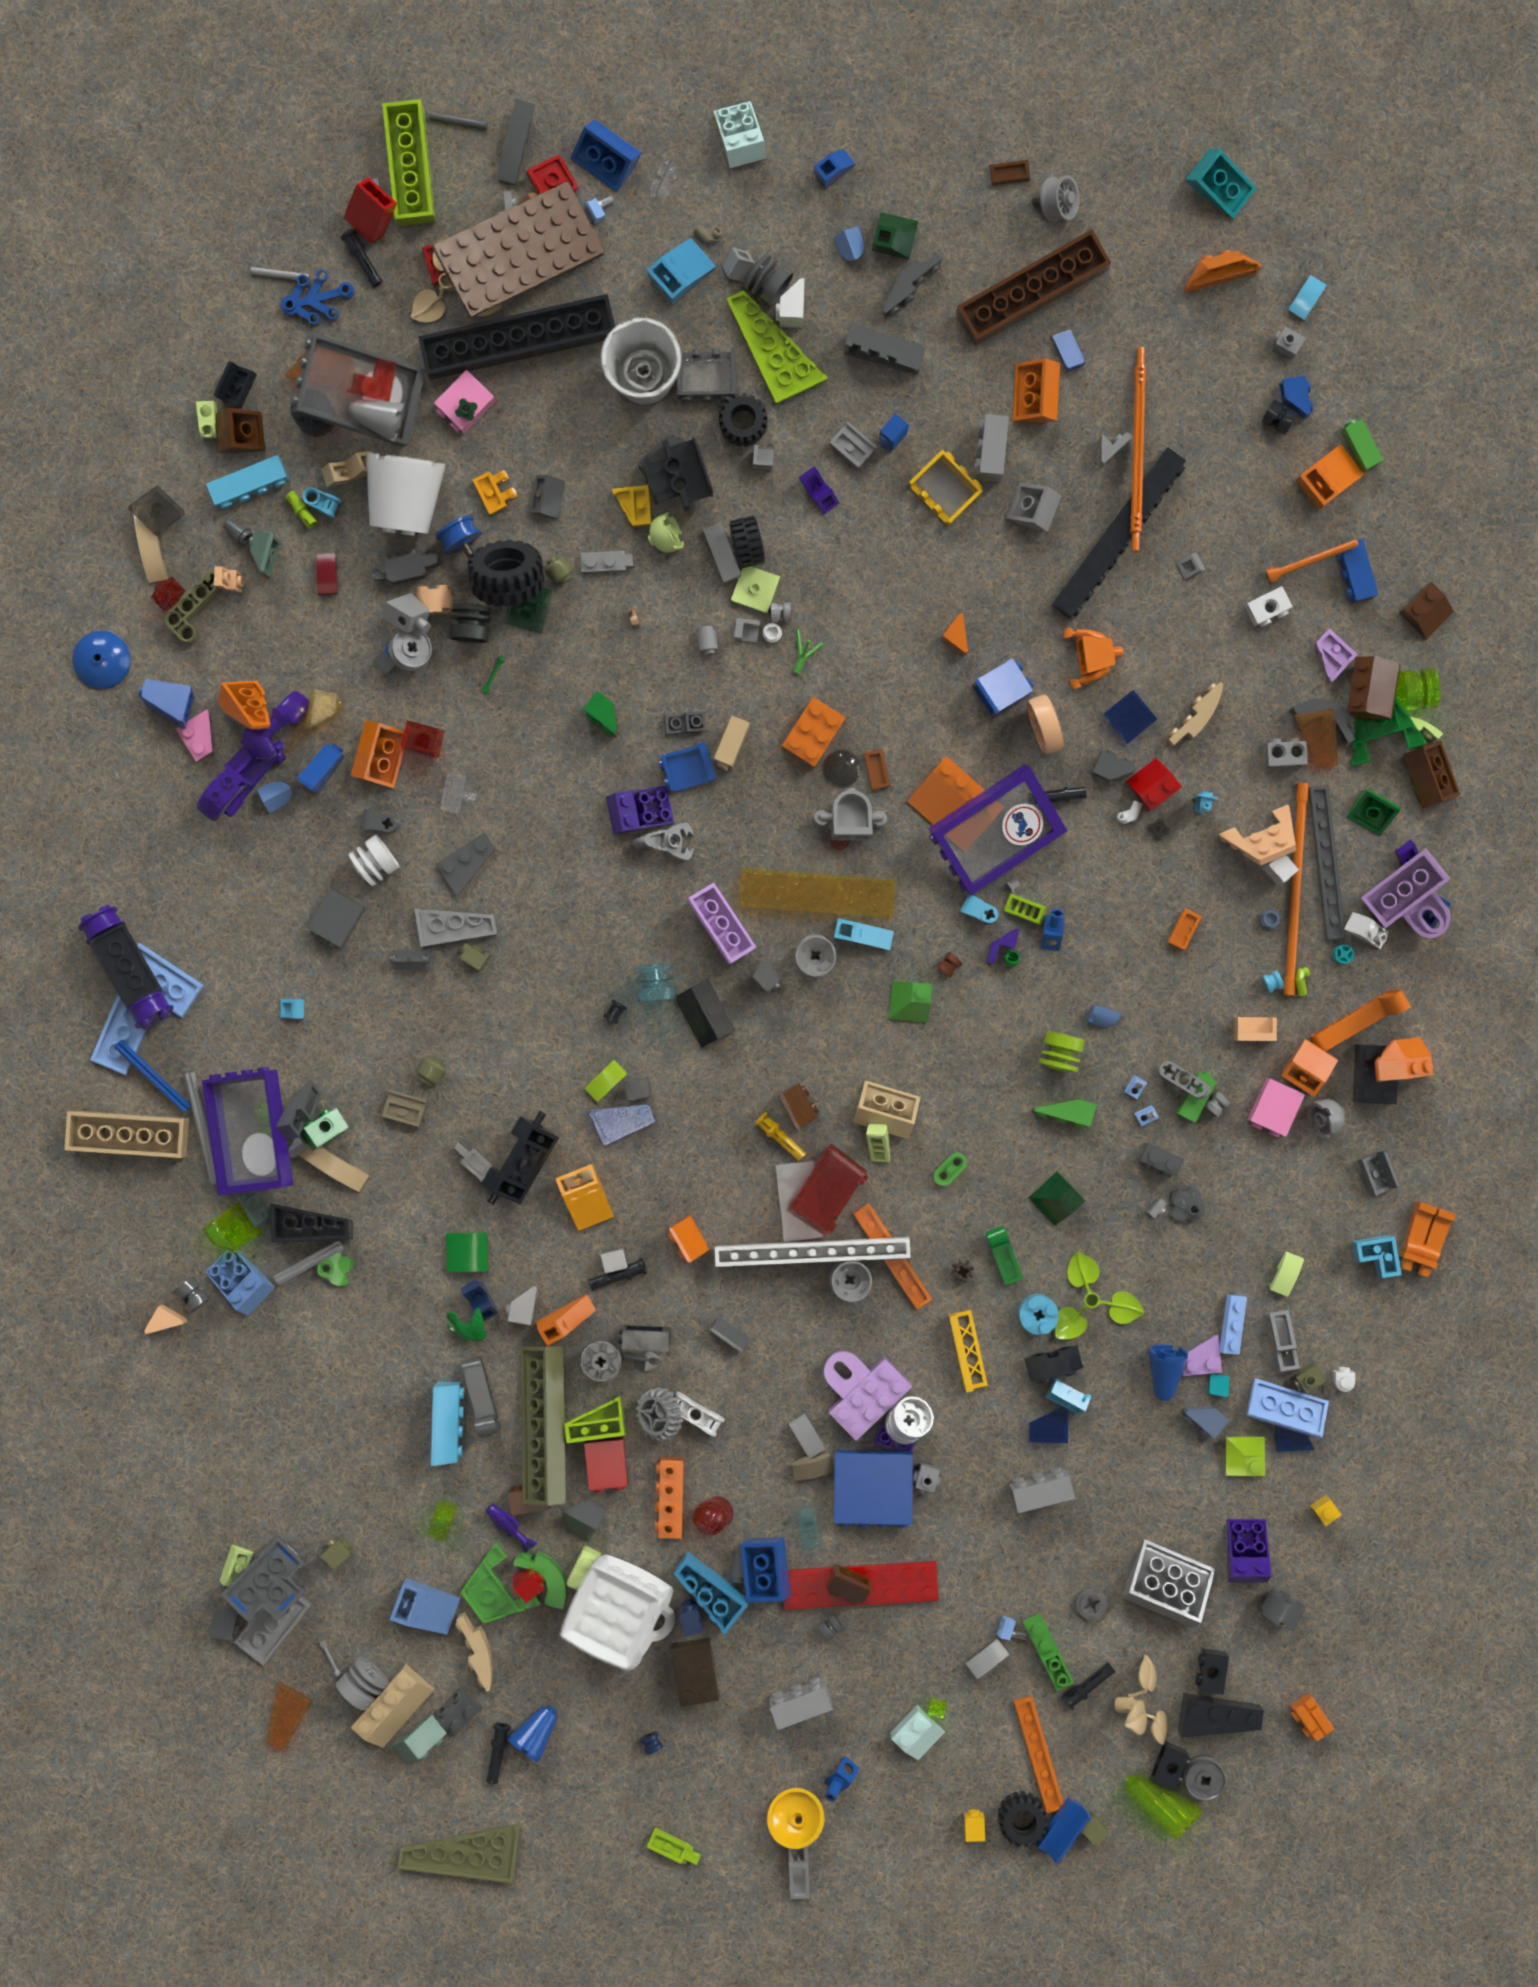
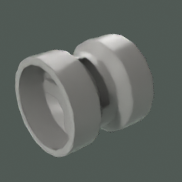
M784 602L782 605L771 603L772 623L779 620L791 622L790 602Z
M1215 1091L1212 1094V1099L1207 1101L1204 1107L1218 1118L1222 1114V1110L1231 1103L1221 1093Z

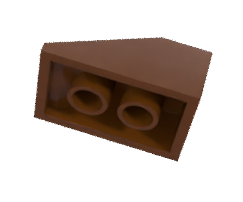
M800 1083L779 1093L797 1130L817 1118L816 1113L819 1112L815 1103L809 1102L807 1096L810 1094L806 1086H801Z

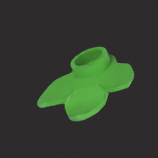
M339 1251L317 1264V1273L322 1278H328L333 1285L344 1286L349 1283L345 1273H348L354 1267L355 1261L349 1257L342 1256V1252ZM324 1265L330 1267L329 1272L323 1270Z

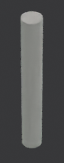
M251 267L250 271L251 275L297 280V277L301 274L306 275L308 278L310 276L305 273ZM301 278L300 281H305V282H306L307 279H306V278Z

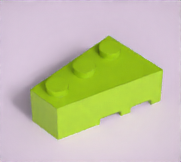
M622 1396L565 1423L566 1442L574 1443L625 1436L626 1427Z

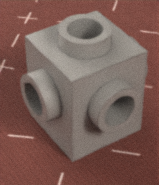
M919 1462L917 1471H913V1485L915 1488H918L917 1491L924 1494L934 1493L935 1488H939L940 1469L937 1466Z

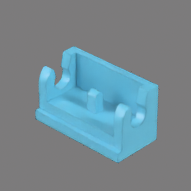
M1054 1378L1046 1398L1079 1416L1084 1413L1091 1395H1084L1060 1382V1378Z

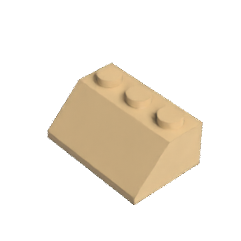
M865 1080L853 1123L866 1127L869 1124H886L889 1134L909 1139L915 1124L920 1097Z

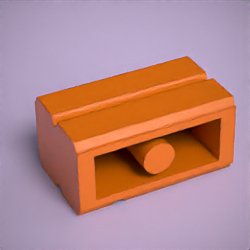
M1310 1693L1305 1694L1290 1705L1293 1709L1291 1715L1297 1723L1299 1721L1302 1722L1304 1725L1302 1731L1308 1739L1312 1737L1317 1742L1324 1735L1334 1730V1727Z

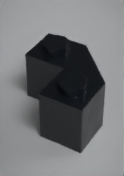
M1078 1345L1064 1346L1052 1352L1036 1353L1025 1358L1030 1381H1038L1039 1383L1048 1382L1050 1378L1062 1375L1066 1377L1077 1374V1370L1083 1368Z

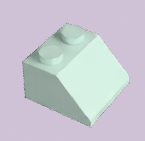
M916 1705L890 1734L891 1739L905 1753L919 1760L945 1731Z

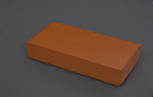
M883 749L863 753L871 790L891 787Z

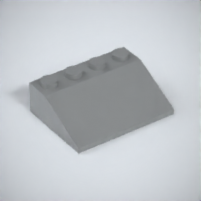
M1144 1539L1126 1581L1122 1598L1194 1628L1202 1621L1216 1569Z

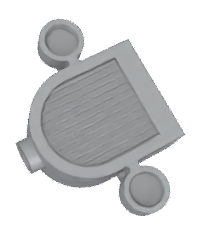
M846 788L835 799L831 813L824 810L816 812L814 823L818 827H825L828 822H831V840L870 841L873 835L872 825L877 828L883 827L887 822V815L883 811L872 813L871 803L863 793L856 791L855 788Z

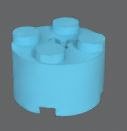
M1043 1294L1029 1295L1018 1306L1017 1314L1019 1321L1032 1334H1048L1058 1322L1059 1314L1056 1305ZM1040 1310L1042 1316H1038V1318L1036 1319L1034 1312H1038Z

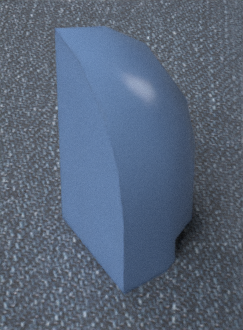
M859 227L843 230L833 237L839 253L846 260L852 261L862 255L864 242Z
M272 782L257 789L269 814L286 805L292 796L291 788L284 782Z
M1093 1005L1087 1024L1107 1028L1116 1024L1122 1014Z

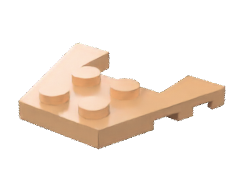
M1289 805L1272 811L1273 817L1278 824L1253 833L1246 838H1242L1235 827L1219 834L1222 842L1229 843L1235 850L1239 849L1243 852L1244 856L1260 866L1297 851Z

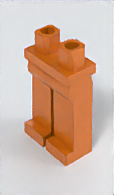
M1416 1201L1402 1251L1399 1253V1256L1402 1257L1400 1268L1411 1271L1415 1261L1420 1263L1417 1274L1429 1277L1432 1269H1437V1261L1440 1257L1442 1246L1451 1223L1455 1220L1457 1214Z

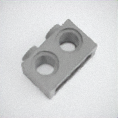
M1291 738L1289 742H1281V739H1271L1269 743L1264 745L1265 768L1305 766L1308 764L1307 741H1301L1300 738ZM1293 747L1299 750L1298 757H1294L1291 754ZM1273 748L1280 751L1279 758H1275L1272 755Z

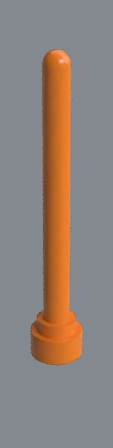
M1349 541L1279 569L1278 567L1268 568L1266 572L1270 583L1277 582L1282 575L1358 546V541Z

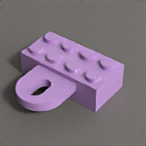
M1426 848L1361 897L1385 928L1403 916L1417 934L1426 938H1434L1442 935L1450 925V911L1435 892L1448 882L1450 877ZM1431 910L1440 921L1439 927H1430L1422 916L1423 911Z
M838 1351L827 1359L824 1366L826 1381L841 1396L829 1408V1413L856 1441L912 1388L911 1383L885 1356L869 1370L853 1353ZM838 1361L843 1362L851 1370V1377L848 1379L842 1378L835 1371L834 1364Z

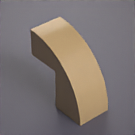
M372 451L355 453L344 462L328 463L321 471L326 486H338L367 476V453H372Z

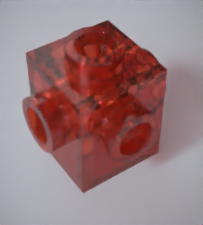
M171 577L156 584L151 598L163 611H166L181 599L185 590Z

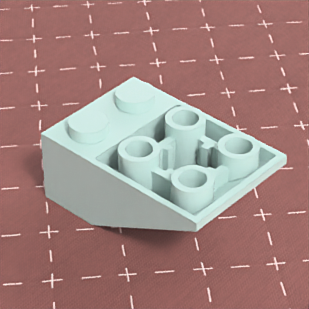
M751 101L714 111L730 168L767 158L764 139Z

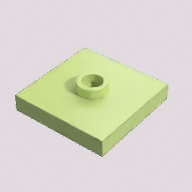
M752 566L742 568V576L738 579L731 601L767 614L780 576Z

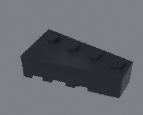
M270 1203L272 1243L353 1239V1220Z
M1183 1693L1178 1733L1181 1737L1261 1730L1264 1710L1259 1704Z

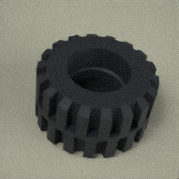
M742 393V396L735 394L734 398L729 397L727 402L723 403L722 409L719 412V425L724 438H728V442L731 444L733 442L736 443V446L744 444V447L748 446L749 443L753 445L756 443V440L762 438V435L766 432L767 412L760 399L756 400L754 395L749 397L747 393ZM742 410L750 412L755 418L754 424L748 429L736 428L732 424V417L736 412Z
M752 515L730 521L731 537L738 565L741 569L765 563V553L756 518Z
M1021 1791V1795H1018L1017 1792H1014L1013 1797L1008 1795L1006 1796L1007 1801L1003 1800L1001 1802V1808L998 1809V1822L1005 1839L1008 1838L1011 1844L1015 1842L1018 1847L1021 1844H1024V1847H1029V1843L1035 1845L1036 1840L1041 1841L1043 1839L1042 1834H1046V1827H1048L1047 1813L1043 1803H1041L1038 1797L1034 1798L1032 1793L1029 1792V1795H1026L1025 1791ZM1028 1811L1034 1815V1819L1027 1827H1016L1012 1824V1819L1016 1813Z

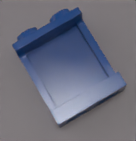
M705 741L682 750L661 754L662 759L658 760L661 771L665 770L667 778H664L667 790L671 789L672 793L716 780Z

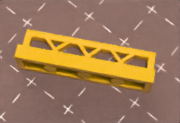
M971 1310L949 1314L966 1393L974 1391L975 1388L988 1386ZM968 1315L969 1324L966 1329L959 1325L958 1317ZM966 1333L971 1335L974 1340L970 1348L963 1344L962 1338ZM970 1351L977 1355L978 1358L974 1367L967 1362V1356ZM974 1370L981 1374L983 1382L972 1384L971 1375Z

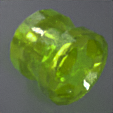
M931 1697L927 1716H937L938 1719L943 1720L947 1701L943 1699L938 1701Z

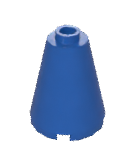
M1159 1344L1153 1345L1152 1349L1149 1348L1154 1394L1159 1400L1168 1401L1175 1395L1188 1358V1352L1181 1347L1176 1350L1172 1349L1173 1345Z
M550 1705L546 1707L541 1706L509 1736L508 1742L538 1763L558 1716L555 1715L557 1711Z

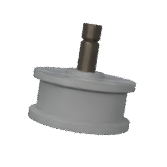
M1069 175L1062 176L1059 179L1056 177L1047 178L1042 185L1040 197L1032 198V205H1041L1044 216L1051 222H1056L1061 218L1071 220L1076 216L1079 209L1080 196L1078 186Z

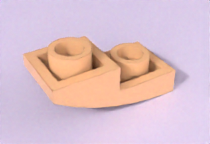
M222 566L214 567L215 587L241 593V587L244 586L242 573L237 570H228Z

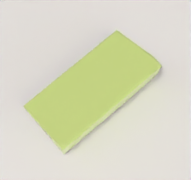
M231 1545L219 1580L223 1586L229 1587L249 1566L253 1551Z

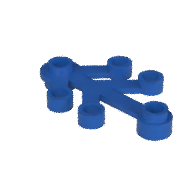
M319 269L316 272V280L306 297L299 298L304 287L309 285L310 280L306 275L301 274L297 277L298 284L293 293L285 296L281 300L280 306L285 314L294 315L297 313L307 319L310 324L318 325L320 323L319 315L315 312L310 313L306 311L302 306L310 305L326 314L330 320H336L339 317L337 309L334 307L329 308L322 304L321 301L339 296L344 299H350L353 297L355 290L352 284L343 282L339 285V288L318 293L322 284L328 279L327 272ZM325 273V278L319 279V274ZM301 278L307 279L305 284L300 283ZM344 287H349L347 293L343 292ZM288 302H293L292 308H287ZM331 311L336 312V315L334 317L329 316V313ZM312 316H317L316 322H311Z

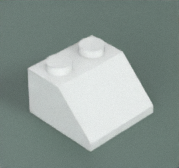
M800 278L780 297V304H776V321H780L779 327L803 328L804 278Z

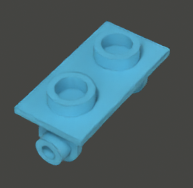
M1201 792L1193 796L1192 799L1196 800L1195 811L1198 814L1209 811L1212 807V802L1217 800L1218 797H1213V793Z

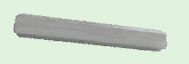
M336 1240L276 1274L274 1276L276 1283L282 1285L343 1250L341 1241Z

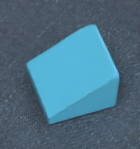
M280 999V1018L303 1019L304 1000Z

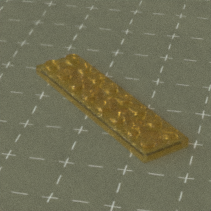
M742 868L739 907L893 918L896 879Z

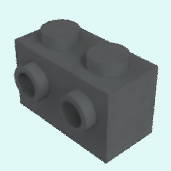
M1146 1142L1138 1158L1139 1161L1143 1162V1167L1153 1170L1154 1167L1160 1169L1159 1174L1168 1178L1171 1175L1177 1177L1184 1161L1183 1158Z

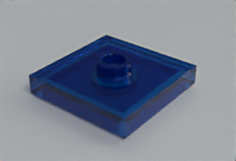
M1134 690L1103 714L1126 744L1157 720L1156 716Z

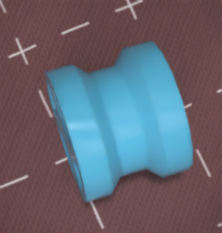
M1277 970L1273 971L1271 975H1263L1261 977L1268 994L1272 993L1275 989L1284 988L1282 978Z

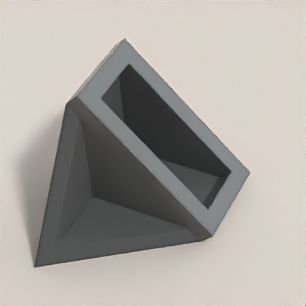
M590 1499L562 1512L571 1533L589 1543L607 1508Z

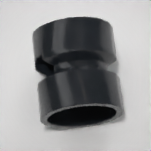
M1274 399L1261 422L1270 427L1274 425L1277 431L1285 435L1298 412L1289 407L1285 409L1284 404Z

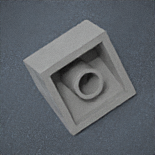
M1019 483L1006 519L1034 530L1048 532L1061 495L1048 486Z

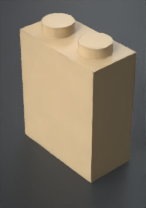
M731 716L714 757L718 768L728 771V768L733 770L749 731V722Z

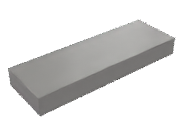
M719 522L703 529L723 582L727 583L741 577L742 573L722 523Z

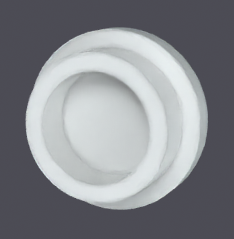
M775 623L767 624L763 629L764 639L770 643L780 640L782 636L780 626Z

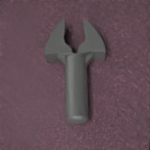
M648 1351L645 1355L628 1352L623 1354L624 1360L643 1363L645 1371L659 1366L658 1364H651L646 1360L651 1357L660 1359L659 1355L654 1351Z

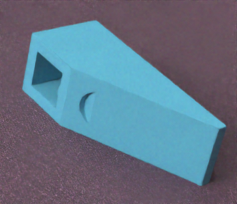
M838 918L834 938L890 950L894 931Z

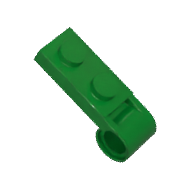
M1004 1226L985 1232L1004 1284L1008 1285L1024 1279Z

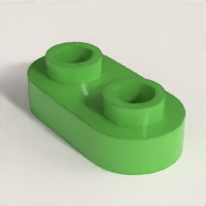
M958 1152L949 1155L934 1171L933 1178L935 1182L941 1186L949 1185L966 1168L967 1160L965 1156ZM956 1158L960 1160L958 1166L953 1164V1160ZM945 1172L946 1178L940 1179V1173Z

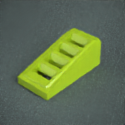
M1010 893L1003 911L1041 926L1048 908ZM1016 899L1018 900L1015 910L1013 911L1011 910V908L1014 903V900ZM1022 902L1025 903L1022 913H1018ZM1031 905L1033 907L1028 917L1026 916V913L1028 911L1029 906ZM1039 908L1040 911L1037 919H1034L1035 912Z

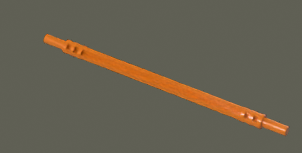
M1144 347L1137 348V365L1135 366L1132 503L1130 517L1132 552L1134 553L1139 552L1140 534L1142 533L1146 384Z

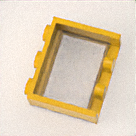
M942 449L909 481L908 486L949 527L982 495L983 490L981 489V484L976 479L972 480L968 476V471L962 465L959 467L954 462L955 458L948 451L945 453Z

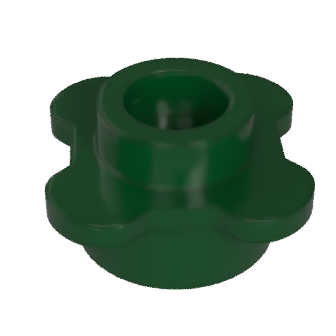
M464 398L460 399L459 408L455 411L456 416L463 417L468 421L473 420L475 410L478 408L475 402H467Z

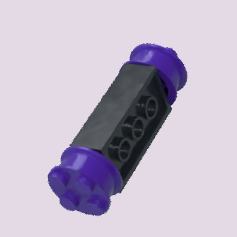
M105 905L95 914H88L80 919L82 922L79 924L78 929L85 933L87 937L86 943L92 948L126 1007L127 1014H131L135 1020V1028L147 1030L154 1025V1022L169 1018L174 1006L169 1005L164 997L166 992L162 990L128 931L125 921L119 919L117 907Z

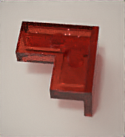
M376 358L373 377L354 373L351 389H346V393L377 401L390 402L397 363Z

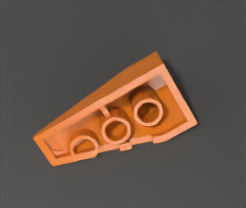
M257 680L221 683L218 704L227 715L250 729L270 728L265 691Z

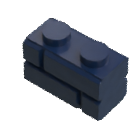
M693 1599L683 1601L679 1609V1620L682 1625L683 1635L686 1637L703 1631L704 1621L702 1613H700V1606Z

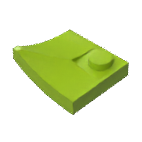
M1264 1436L1226 1437V1476H1265Z

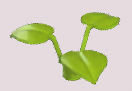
M1076 1252L1068 1265V1279L1075 1287H1081L1085 1284L1088 1294L1084 1297L1085 1306L1079 1312L1073 1307H1064L1058 1311L1059 1317L1055 1326V1337L1067 1340L1083 1334L1088 1322L1081 1314L1088 1307L1095 1308L1099 1304L1111 1306L1109 1309L1110 1317L1119 1324L1130 1323L1144 1314L1143 1307L1132 1294L1124 1291L1114 1293L1112 1302L1100 1300L1096 1293L1091 1292L1088 1283H1094L1098 1279L1100 1274L1099 1266L1092 1258L1081 1252Z

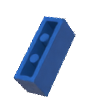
M1363 539L1357 540V547L1335 555L1337 562L1341 563V578L1343 581H1346V595L1348 600L1351 599L1352 604L1379 595Z

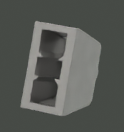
M412 593L386 601L381 618L400 630L409 633L419 629L421 632L426 633L431 627V624L427 622L429 609Z

